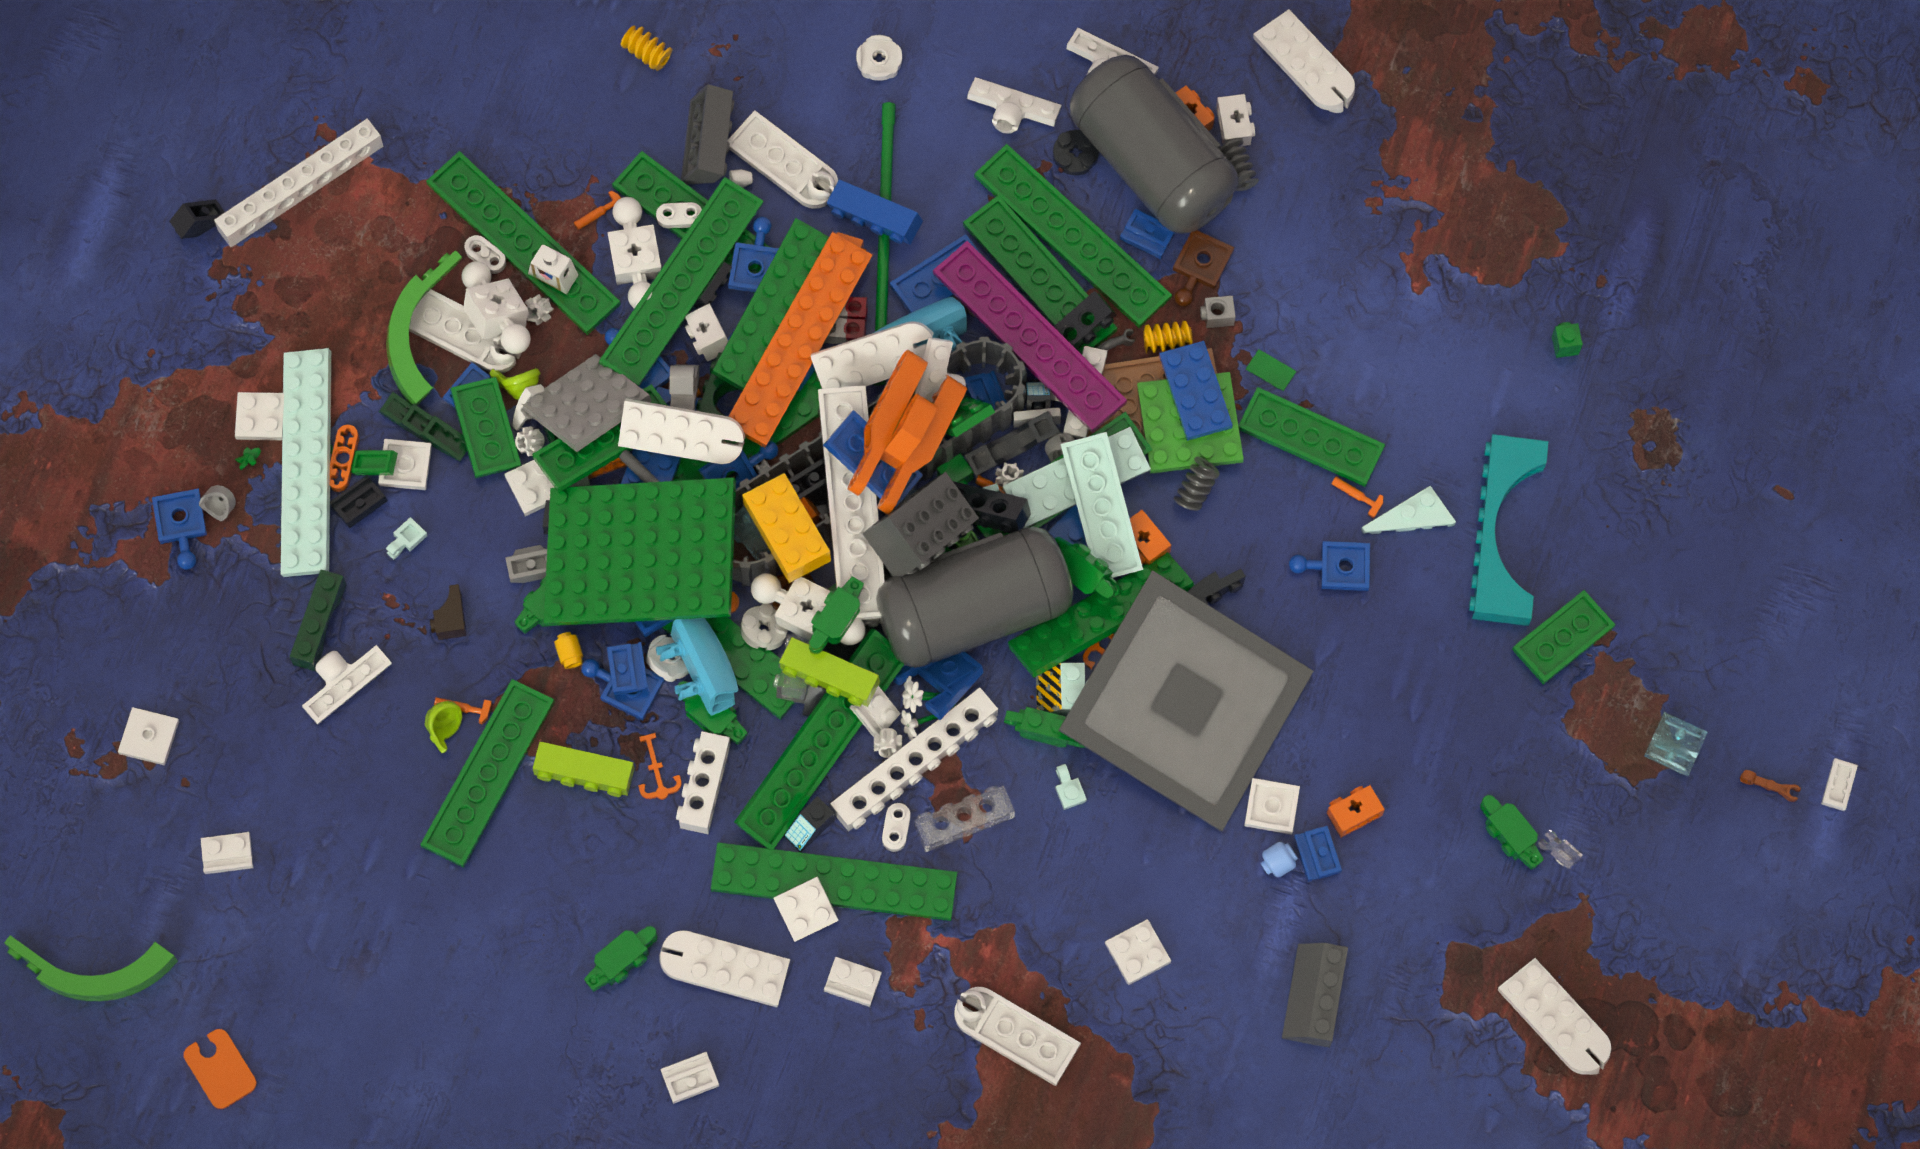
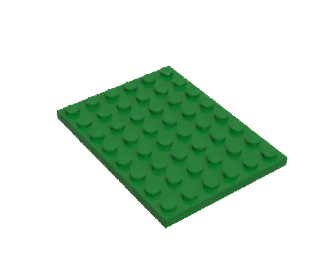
M734 478L578 486L568 487L559 493L555 488H550L544 624L546 626L731 617L736 480Z

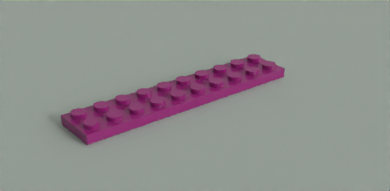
M968 241L933 270V274L1003 344L1007 343L1013 347L1014 355L1020 361H1023L1024 365L1092 433L1127 403V399Z

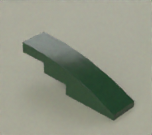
M394 392L391 393L379 410V413L422 441L431 443L432 447L459 462L467 452L464 437L461 433L437 416H431L414 403L411 405Z

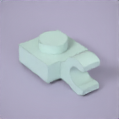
M410 517L393 532L396 540L386 547V550H388L387 554L394 560L405 547L412 551L427 537V532Z
M1066 764L1056 767V773L1061 784L1057 785L1055 789L1063 809L1066 810L1085 803L1087 799L1079 779L1071 780Z

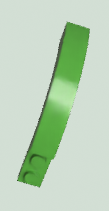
M456 250L451 255L446 253L438 261L440 265L435 270L430 268L421 277L423 281L415 275L401 292L389 320L386 339L389 367L398 389L411 405L413 403L418 405L433 389L419 372L411 354L409 345L411 317L420 300L460 262L462 256Z
M11 935L4 942L9 949L7 953L17 961L22 958L28 962L26 967L38 975L36 979L41 985L62 996L84 1001L115 1000L138 993L160 980L178 962L172 953L154 942L144 955L121 970L104 975L84 976L56 968Z

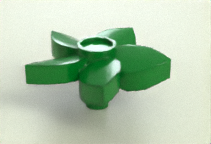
M246 447L243 451V456L235 459L238 463H241L239 466L240 470L244 469L248 463L251 466L256 464V458L261 452L260 448L251 450Z

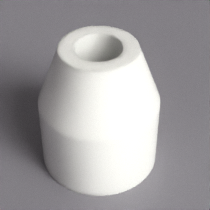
M742 169L730 170L729 180L744 188L752 184V173Z

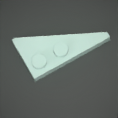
M1429 486L1366 524L1361 530L1364 534H1379L1381 531L1396 530V532L1411 531L1417 528L1432 529L1434 526L1444 525L1452 527L1456 521L1432 487Z

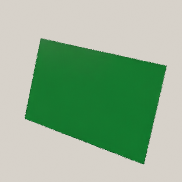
M1258 349L1246 368L1249 372L1282 391L1285 390L1296 373L1294 369Z

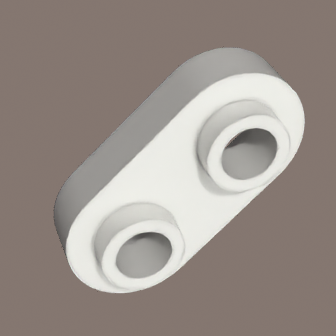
M692 202L666 203L657 209L656 218L658 224L663 228H690L702 209L698 204ZM688 211H694L695 214L692 215V216H689V215H687V212H688ZM665 212L672 213L671 216H664Z
M479 235L471 236L466 240L465 252L470 259L487 265L492 274H497L504 270L506 258L497 247ZM475 247L481 248L479 252L473 251ZM495 260H496V261L499 262V263H498L497 265H495V266H494V265H491V262H492V261H495Z
M902 803L891 805L886 812L882 843L891 852L903 849L907 840L910 810ZM900 811L902 812L903 816L901 818H896L894 816V813ZM896 834L898 835L899 839L897 841H892L890 839V836Z

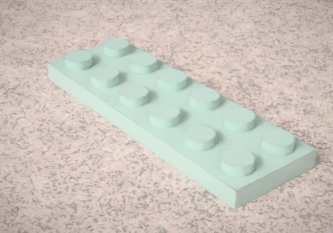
M1131 427L1108 437L1120 484L1150 471L1151 468ZM1064 458L1002 486L1005 494L1028 500L1031 515L1024 528L1077 505Z
M1107 432L1061 444L1087 546L1091 550L1090 553L1094 557L1104 560L1109 565L1108 568L1114 572L1111 576L1112 578L1143 570Z

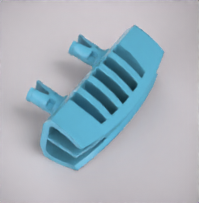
M948 297L899 318L876 332L906 322H920L934 332L933 338L952 341L953 352L956 345L963 342L959 336L967 331V316L964 306L955 298ZM928 339L915 343L914 345L920 346L926 344Z
M705 618L676 619L671 630L674 643L656 647L657 656L661 655V662L675 656L682 657L693 680L692 682L675 686V693L679 694L678 700L681 701L685 698L699 695L711 716L735 705L734 693L739 691L737 681L729 659L711 626Z

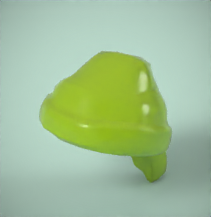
M535 368L513 377H505L495 369H492L489 374L491 377L497 378L501 388H504L514 399L519 400L526 387L538 384L541 373L539 369Z
M452 701L437 703L427 711L424 725L430 733V740L435 743L441 753L447 750L444 740H447L456 733L462 721V710Z

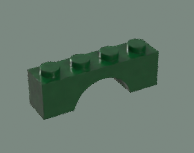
M720 352L717 355L716 361L713 360L711 363V375L709 380L704 382V395L702 400H698L696 411L722 415L715 408L719 399L728 392L740 390L711 373L721 355Z
M320 570L290 654L293 665L316 671V664L324 650V639L328 623L334 610L340 605L347 585L343 575Z

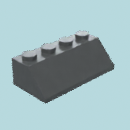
M707 84L690 100L681 181L685 184L715 183L725 175L727 171L725 157L730 147V143L727 140L732 128L730 114L734 108V100H732L733 91Z
M1328 943L1298 944L1282 1039L1330 1048L1334 1035L1348 947Z

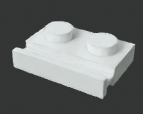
M879 686L868 707L861 705V707L851 705L849 707L873 737L874 734L879 735L882 729L889 728L901 714Z
M249 832L201 838L203 871L205 874L253 868L251 836Z
M835 957L824 992L870 1007L882 972Z
M707 1052L660 1069L673 1104L719 1087Z

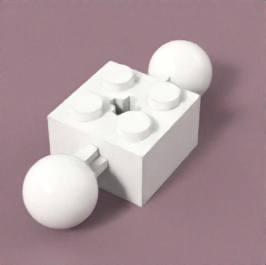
M623 197L614 204L613 217L618 224L623 226L624 230L608 232L616 283L621 285L633 282L628 292V301L635 309L651 285L647 280L656 278L661 270V263L654 225L637 227V223L642 216V207L636 199Z
M478 261L467 264L462 271V281L467 287L463 309L483 340L501 336V344L507 352L512 354L524 352L529 347L531 341L530 333L525 328L528 308L508 278L491 282V271L487 265Z
M768 573L758 575L751 584V593L754 599L762 604H770L774 601L780 603L781 605L774 615L777 625L810 641L813 635L811 620L818 610L822 612L826 606L824 601L830 591L803 577L794 580L789 591L781 588L780 581L774 575ZM855 619L840 642L845 645L859 643L865 635L863 621Z

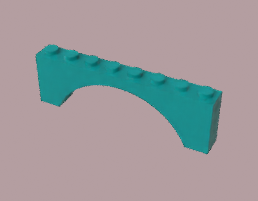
M1492 434L1490 442L1485 444L1484 456H1488V463L1483 465L1482 478H1486L1485 486H1481L1480 500H1484L1483 508H1479L1478 522L1482 523L1481 530H1477L1475 544H1479V552H1475L1473 566H1477V574L1472 575L1471 588L1475 589L1474 597L1471 596L1469 601V611H1473L1472 619L1529 626L1531 622L1534 596L1521 588L1505 569L1496 545L1495 523L1498 509L1509 492L1526 478L1544 471L1547 463L1549 441Z

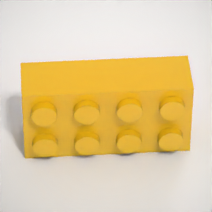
M785 473L742 495L745 508L789 583L831 562L829 548Z

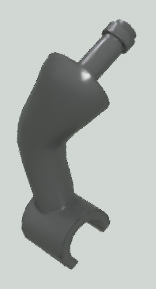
M1127 329L1123 335L1111 338L1096 348L1109 351L1121 344L1131 346L1135 340L1128 339L1127 336L1133 335L1134 331Z

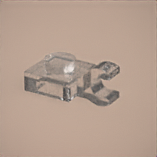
M1551 830L1545 833L1550 843L1544 839L1538 842L1541 849L1552 850L1550 854L1555 857L1559 864L1567 869L1575 865L1583 856L1567 840L1561 841L1555 832Z

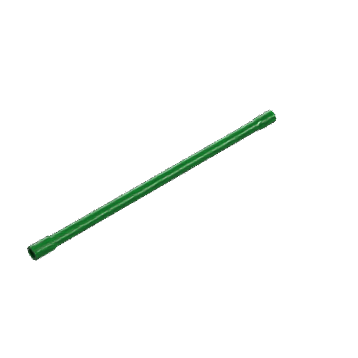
M886 102L882 104L880 197L891 201L896 105ZM886 234L878 235L875 332L887 325L890 236ZM886 380L874 383L873 385H885Z

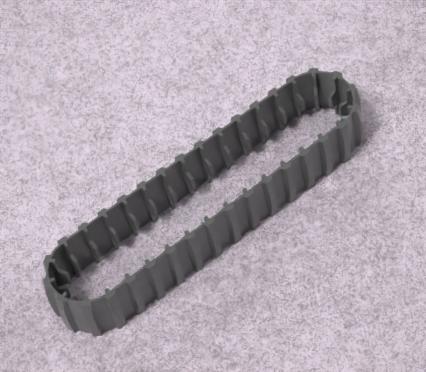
M980 337L977 341L959 343L956 345L955 351L950 354L947 373L955 374L960 370L963 374L966 371L970 372L971 365L982 363V368H985V363L995 365L998 374H1004L1005 372L1009 374L1005 376V384L1012 385L1013 391H1005L1004 399L1008 400L1006 404L1003 400L1000 403L998 401L995 403L994 414L958 437H953L948 441L943 438L933 459L918 469L923 474L918 482L922 479L926 482L933 477V472L939 466L949 462L958 454L965 457L966 454L972 451V447L980 442L985 444L991 440V436L997 431L1001 430L1004 432L1010 428L1013 412L1023 411L1026 403L1025 382H1027V373L1023 361H1018L1013 353V347L1009 344L1004 343L1002 345L990 341L989 337ZM881 394L878 395L876 401L867 405L869 418ZM822 431L810 443L805 441L800 444L799 450L791 455L786 453L781 456L777 464L770 468L765 466L759 470L758 476L751 480L746 478L739 483V488L736 489L735 521L737 520L736 513L745 507L742 496L744 493L783 473L790 479L824 457ZM876 495V498H877V506H878V503H879V501H880V498ZM826 513L824 515L820 514V523L815 526L824 542L829 544L832 542L830 516L828 517ZM767 551L759 553L760 560L749 562L748 556L744 557V562L734 560L735 555L733 552L732 580L742 582L743 586H751L753 580L760 574L768 573L776 577V573L781 569L772 553L769 555Z

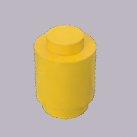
M571 632L558 635V639L554 641L560 663L564 665L565 669L582 665V658L584 656L577 635H572Z

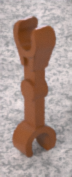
M1745 770L1740 777V781L1744 784H1755L1766 788L1768 791L1778 792L1790 802L1798 800L1797 797L1790 795V790L1800 792L1801 788L1798 785L1779 784L1773 780L1756 776V773L1750 770Z

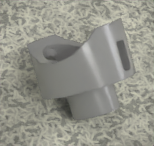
M1060 433L1048 440L1045 445V452L1051 462L1063 454L1061 444L1075 440L1071 434Z
M219 485L211 486L199 502V506L219 521L226 519L236 504L233 493L224 486Z

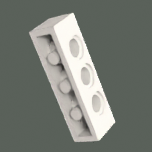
M702 731L700 739H695L693 752H696L694 761L690 760L687 772L688 775H691L689 784L685 783L682 791V797L685 798L684 804L678 807L676 820H679L681 829L709 834L731 745L730 737ZM708 755L715 758L710 764L702 762V759ZM700 778L709 780V783L704 787L696 784ZM694 801L703 802V806L700 809H693L691 804Z

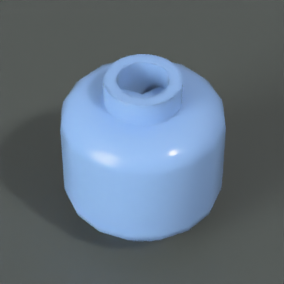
M1277 842L1263 851L1262 857L1264 861L1261 862V865L1268 875L1273 873L1276 877H1282L1296 867L1298 857L1289 843Z

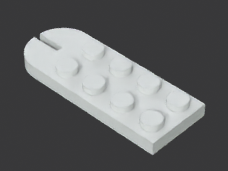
M1287 10L1253 34V39L1316 106L1333 113H1342L1343 101L1340 98L1342 97L1344 99V106L1348 109L1355 93L1353 77L1290 10Z
M755 110L727 140L730 143L729 150L803 206L815 209L827 205L826 202L838 183L835 171Z
M430 290L415 307L410 321V332L470 363L473 362L488 372L492 369L501 373L507 372L515 366V358H520L521 353L512 354L503 348L500 340L501 336L483 340L463 309L464 306L433 290ZM500 350H501V351H503V352H505V353H507V354L502 355V354L499 353V352H500Z
M906 322L812 353L810 357L822 389L868 386L890 379L899 359L906 350H910L923 359L927 343L920 346L914 344L927 340L928 337L933 338L934 332L920 322Z
M625 399L618 446L717 464H727L734 461L740 455L744 445L745 434L741 425L735 419L728 416ZM724 439H725V440L736 441V442H738V443H736V444L726 443V442L724 441Z
M677 931L669 935L664 941L659 954L662 970L675 980L777 1007L779 1004L790 959L689 931ZM673 950L676 952L682 953V957L667 953L666 951Z
M1536 958L1498 987L1500 994L1572 1071L1579 1074L1594 1075L1599 1073L1600 1068L1604 1069L1611 1053V1043L1608 1036ZM1589 1054H1593L1600 1061L1599 1065Z
M970 988L960 995V1000H957L954 1016L960 1030L1054 1086L1058 1084L1081 1045L1079 1041L987 988ZM965 1002L970 1006L974 1007L975 1009H977L978 1011L973 1012L972 1010L963 1006L962 1003Z

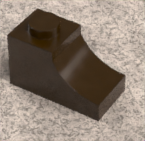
M459 584L449 585V595L445 604L440 609L433 610L434 619H430L431 631L436 633L438 640L467 636Z

